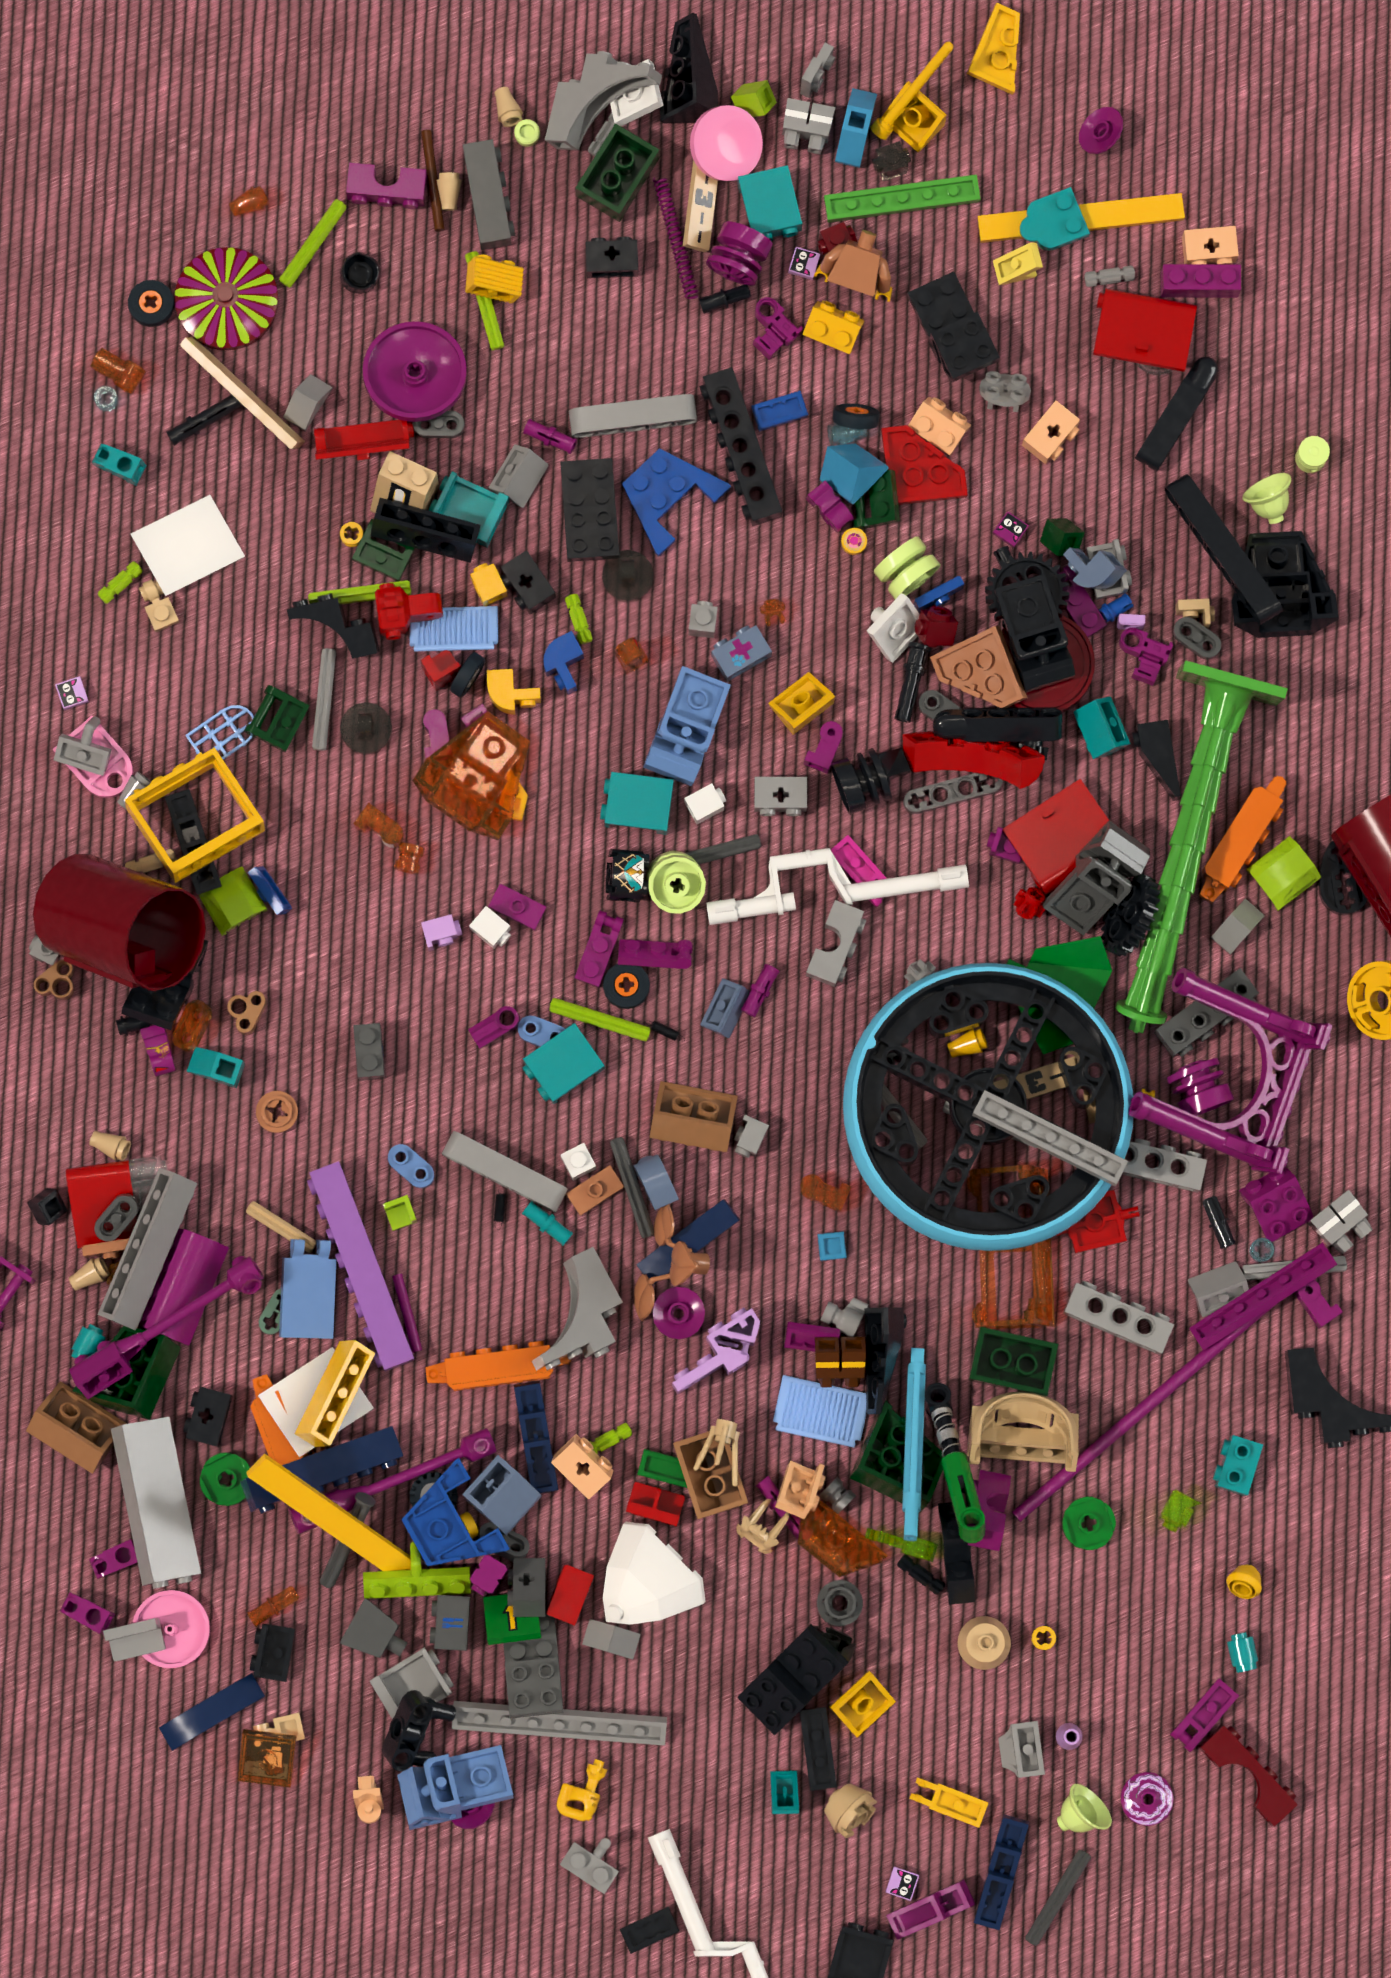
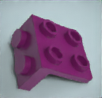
M1287 1167L1283 1169L1282 1174L1268 1173L1258 1180L1250 1181L1244 1188L1239 1190L1243 1200L1252 1208L1264 1236L1269 1242L1279 1239L1313 1219V1213L1298 1180Z

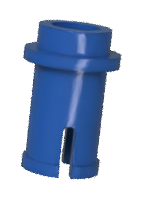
M1125 593L1109 604H1102L1099 612L1106 623L1109 621L1114 622L1115 617L1134 608V606L1131 604L1130 597Z

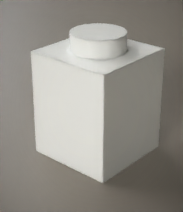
M712 783L684 798V803L696 825L724 811L723 803L726 802L721 789H715Z
M487 906L469 925L470 930L493 949L497 945L502 947L511 936L508 933L511 930L510 925Z
M584 1143L560 1155L573 1181L596 1169V1165Z

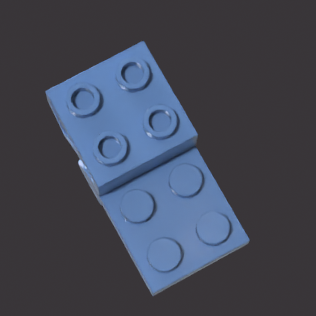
M682 666L643 768L692 786L701 767L704 753L709 748L731 685Z
M501 1745L449 1757V1754L428 1758L423 1764L424 1768L412 1766L397 1775L409 1830L462 1818V1810L514 1798Z

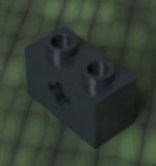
M597 237L587 241V279L638 277L637 240H632L631 237H618L614 241H606V238ZM609 253H614L615 260L611 261L609 259Z
M527 550L501 566V573L503 575L500 578L507 589L512 588L517 596L514 597V600L522 611L526 609L529 614H532L556 598L555 591ZM523 579H525L526 582L531 581V587L529 589L526 586H522L521 581Z
M200 1387L199 1392L194 1391L190 1404L191 1407H194L192 1418L187 1417L183 1432L187 1433L186 1438L219 1447L233 1396ZM207 1409H210V1414L214 1418L204 1424V1419L200 1415L201 1413H206Z

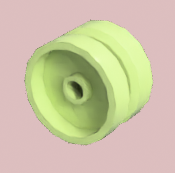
M918 536L902 544L874 569V574L881 582L893 580L889 585L888 591L894 599L901 593L907 596L918 589L941 566L933 555L921 557L925 553L926 545Z
M669 851L660 854L650 863L646 871L648 892L651 899L660 909L668 913L681 914L692 910L700 903L705 894L706 881L703 871L693 857L684 852ZM676 878H679L677 885L671 884V881L675 882Z

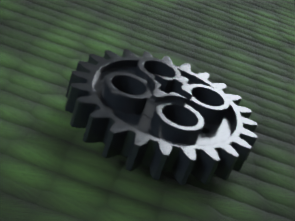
M1019 552L1017 560L1009 555L1008 564L999 561L1001 570L997 568L992 569L994 577L987 578V583L990 586L985 587V593L988 594L985 600L986 604H991L988 607L989 613H995V622L1003 619L994 590L1007 584L1019 582L1017 574H1020L1023 580L1028 579L1027 576L1030 574H1045L1059 618L1063 617L1061 609H1067L1068 603L1065 600L1070 598V593L1066 592L1069 590V583L1064 582L1066 580L1065 573L1059 574L1060 565L1052 567V558L1043 562V554H1040L1037 559H1033L1032 552H1029L1028 558H1024L1023 554ZM1004 620L1002 621V627H1003V628L1006 627V626H1005V623H1004Z
M1142 873L1133 878H1128L1133 886L1131 892L1119 905L1114 903L1107 910L1108 915L1103 918V921L1106 923L1101 928V931L1104 932L1101 939L1104 940L1105 950L1119 957L1121 955L1126 956L1127 952L1132 953L1134 947H1139V940H1145V932L1151 930L1149 925L1155 921L1153 915L1159 910L1156 908V905L1160 902V899L1157 898L1160 894V890L1157 889L1159 884L1156 883L1155 879Z

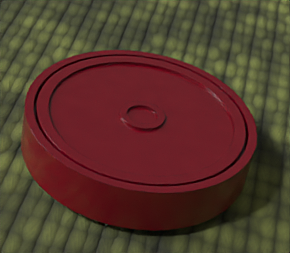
M1065 616L1059 618L1063 623L1068 639L1066 647L1073 660L1075 678L1027 692L1026 699L1009 707L1058 708L1064 713L1073 708L1086 694L1094 674V652L1085 632L1071 619ZM1005 627L1002 629V633L1012 656L1009 647L1010 638Z

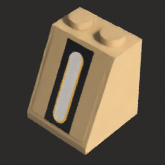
M389 451L378 474L370 511L376 513L380 498L428 510L439 488L437 472Z

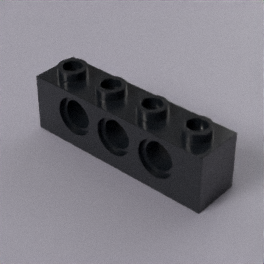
M380 498L370 536L471 563L481 525Z

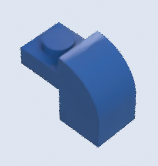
M572 631L553 640L544 654L546 676L557 673L554 676L555 682L560 691L565 689L567 695L577 691V685L567 667L584 659V653Z

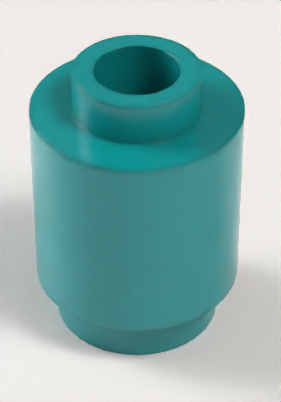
M89 1324L88 1328L82 1326L71 1348L73 1350L71 1357L76 1359L80 1355L90 1356L97 1352L98 1344L106 1339V1337L102 1336L103 1330Z
M1246 1632L1231 1635L1232 1640L1227 1642L1232 1667L1236 1668L1237 1673L1257 1669L1256 1662L1258 1661L1253 1636L1247 1637Z

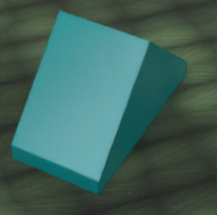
M770 1771L771 1813L799 1814L797 1771Z

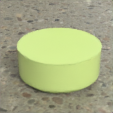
M530 119L518 122L514 129L515 139L520 145L525 147L535 145L540 138L538 124Z

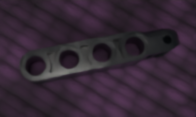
M1201 357L1194 363L1135 457L1136 460L1148 465L1149 468L1156 472L1159 470L1218 375L1219 366L1213 358Z
M1051 707L946 709L940 711L935 716L933 730L940 738L962 739L967 742L1056 741L1062 738V711Z

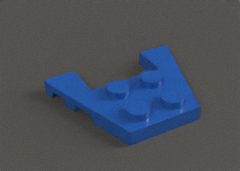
M660 448L622 483V487L658 557L675 542V538L658 520L694 486H697L715 504L731 489L729 483Z
M460 1458L451 1464L401 1519L427 1566L504 1552L510 1549L499 1528L473 1541L451 1502L447 1492L471 1479Z

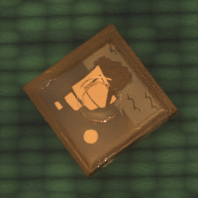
M243 1729L238 1781L291 1788L297 1736Z

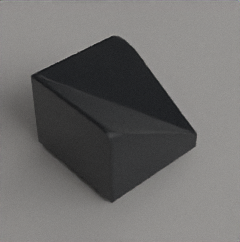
M902 748L877 754L884 763L890 780L910 773L911 769Z
M46 1188L27 1202L37 1223L40 1225L49 1226L68 1211L57 1189Z

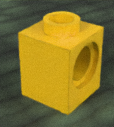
M484 563L473 569L474 572L470 574L471 581L483 606H488L507 597V590L494 563L489 566L487 563Z

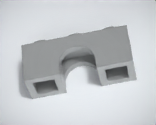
M837 900L834 901L825 928L834 931L839 936L840 945L831 952H825L816 948L805 976L835 987L837 981L842 983L848 969L843 967L846 957L852 958L857 946L856 943H853L856 933H862L867 921L862 918L864 911Z

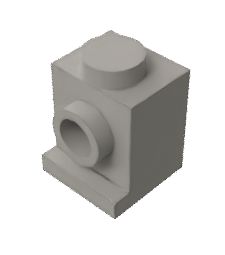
M744 1115L742 1122L746 1126L740 1125L734 1140L738 1141L734 1152L746 1158H749L750 1154L756 1157L769 1125Z

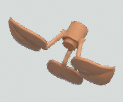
M670 1204L659 1209L654 1222V1236L657 1244L664 1246L666 1243L667 1246L673 1248L670 1273L651 1277L650 1279L647 1274H642L637 1280L634 1289V1305L641 1321H644L649 1316L654 1306L655 1293L652 1285L656 1281L670 1279L672 1285L679 1286L691 1274L706 1275L710 1267L708 1254L692 1252V1249L688 1248L683 1241H678L676 1244L672 1242L674 1218Z

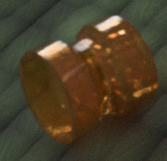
M400 842L398 847L399 858L395 860L394 869L418 875L421 867L419 860L423 857L425 848Z

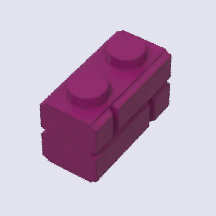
M484 1555L479 1563L480 1568L475 1569L470 1580L473 1583L471 1589L486 1597L487 1593L494 1594L500 1585L499 1580L503 1581L508 1573V1567L490 1555Z

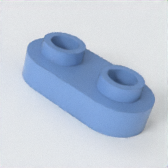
M526 1016L518 1024L520 1038L538 1047L551 1040L552 1034H559L565 1030L560 1025L536 1016ZM527 1025H535L536 1030L533 1033H528L526 1031Z
M404 1144L395 1145L390 1149L388 1153L390 1166L410 1184L420 1189L432 1184L434 1180L433 1168L416 1152ZM398 1153L406 1155V1159L403 1162L396 1160ZM418 1170L426 1172V1176L423 1179L416 1177Z

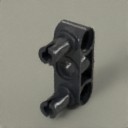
M417 1690L407 1692L401 1699L382 1746V1754L394 1770L404 1771L413 1765L424 1767L423 1764L428 1758L436 1757L434 1752L418 1750L420 1744L424 1740L430 1720L434 1718L452 1722L456 1715V1708L453 1705L437 1703L434 1699L423 1696Z

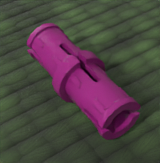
M532 419L527 421L523 434L543 441L545 446L549 447L552 445L569 454L573 452L577 443L576 438L558 432L557 428L553 426L549 428Z
M764 964L755 984L752 983L750 987L751 992L741 1008L742 1012L751 1017H756L764 999L770 995L769 990L779 974V970Z

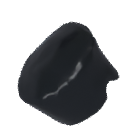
M363 252L349 255L344 260L340 269L342 285L352 293L361 294L372 290L380 277V264L372 256Z

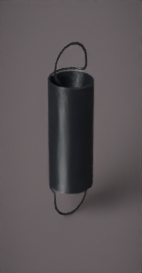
M655 1020L651 1025L652 1031L675 1041L678 1034L680 1035V1032Z
M499 1193L496 1194L494 1221L504 1223L506 1194Z

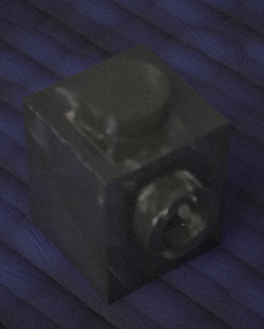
M900 141L876 149L875 157L872 159L875 172L877 174L880 173L882 181L907 174L908 163L911 162L908 149L902 148Z

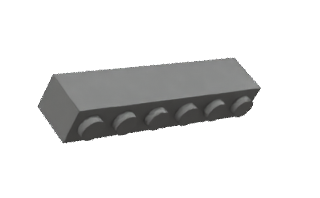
M162 1168L158 1169L97 1315L130 1329H137L159 1274L163 1269L166 1257L173 1245L179 1226L183 1222L184 1214L190 1200L193 1198L197 1186L196 1182Z

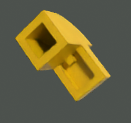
M513 669L486 670L488 694L491 702L498 710L506 714L516 715L515 704H520L521 708H532L536 706V703H541L540 688L514 689Z

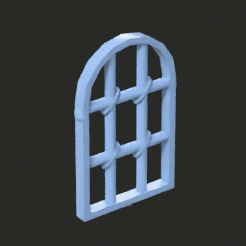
M231 705L220 710L185 736L196 750V754L200 753L197 746L212 738L216 744L215 749L222 752L224 756L221 758L224 760L240 748L246 746L253 738L250 736L245 740L241 733L244 732L246 725L241 729H237L233 721L246 712L252 719L254 715L243 706ZM231 709L242 710L235 716H230V718L226 714V711ZM223 715L226 722L211 730L207 724ZM226 726H230L235 732L223 741H218L214 735ZM204 727L208 734L193 743L189 736ZM234 738H239L242 743L227 753L223 745Z

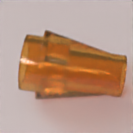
M252 186L234 201L229 202L230 209L235 217L264 210V206L269 205L267 196L261 186L256 188Z

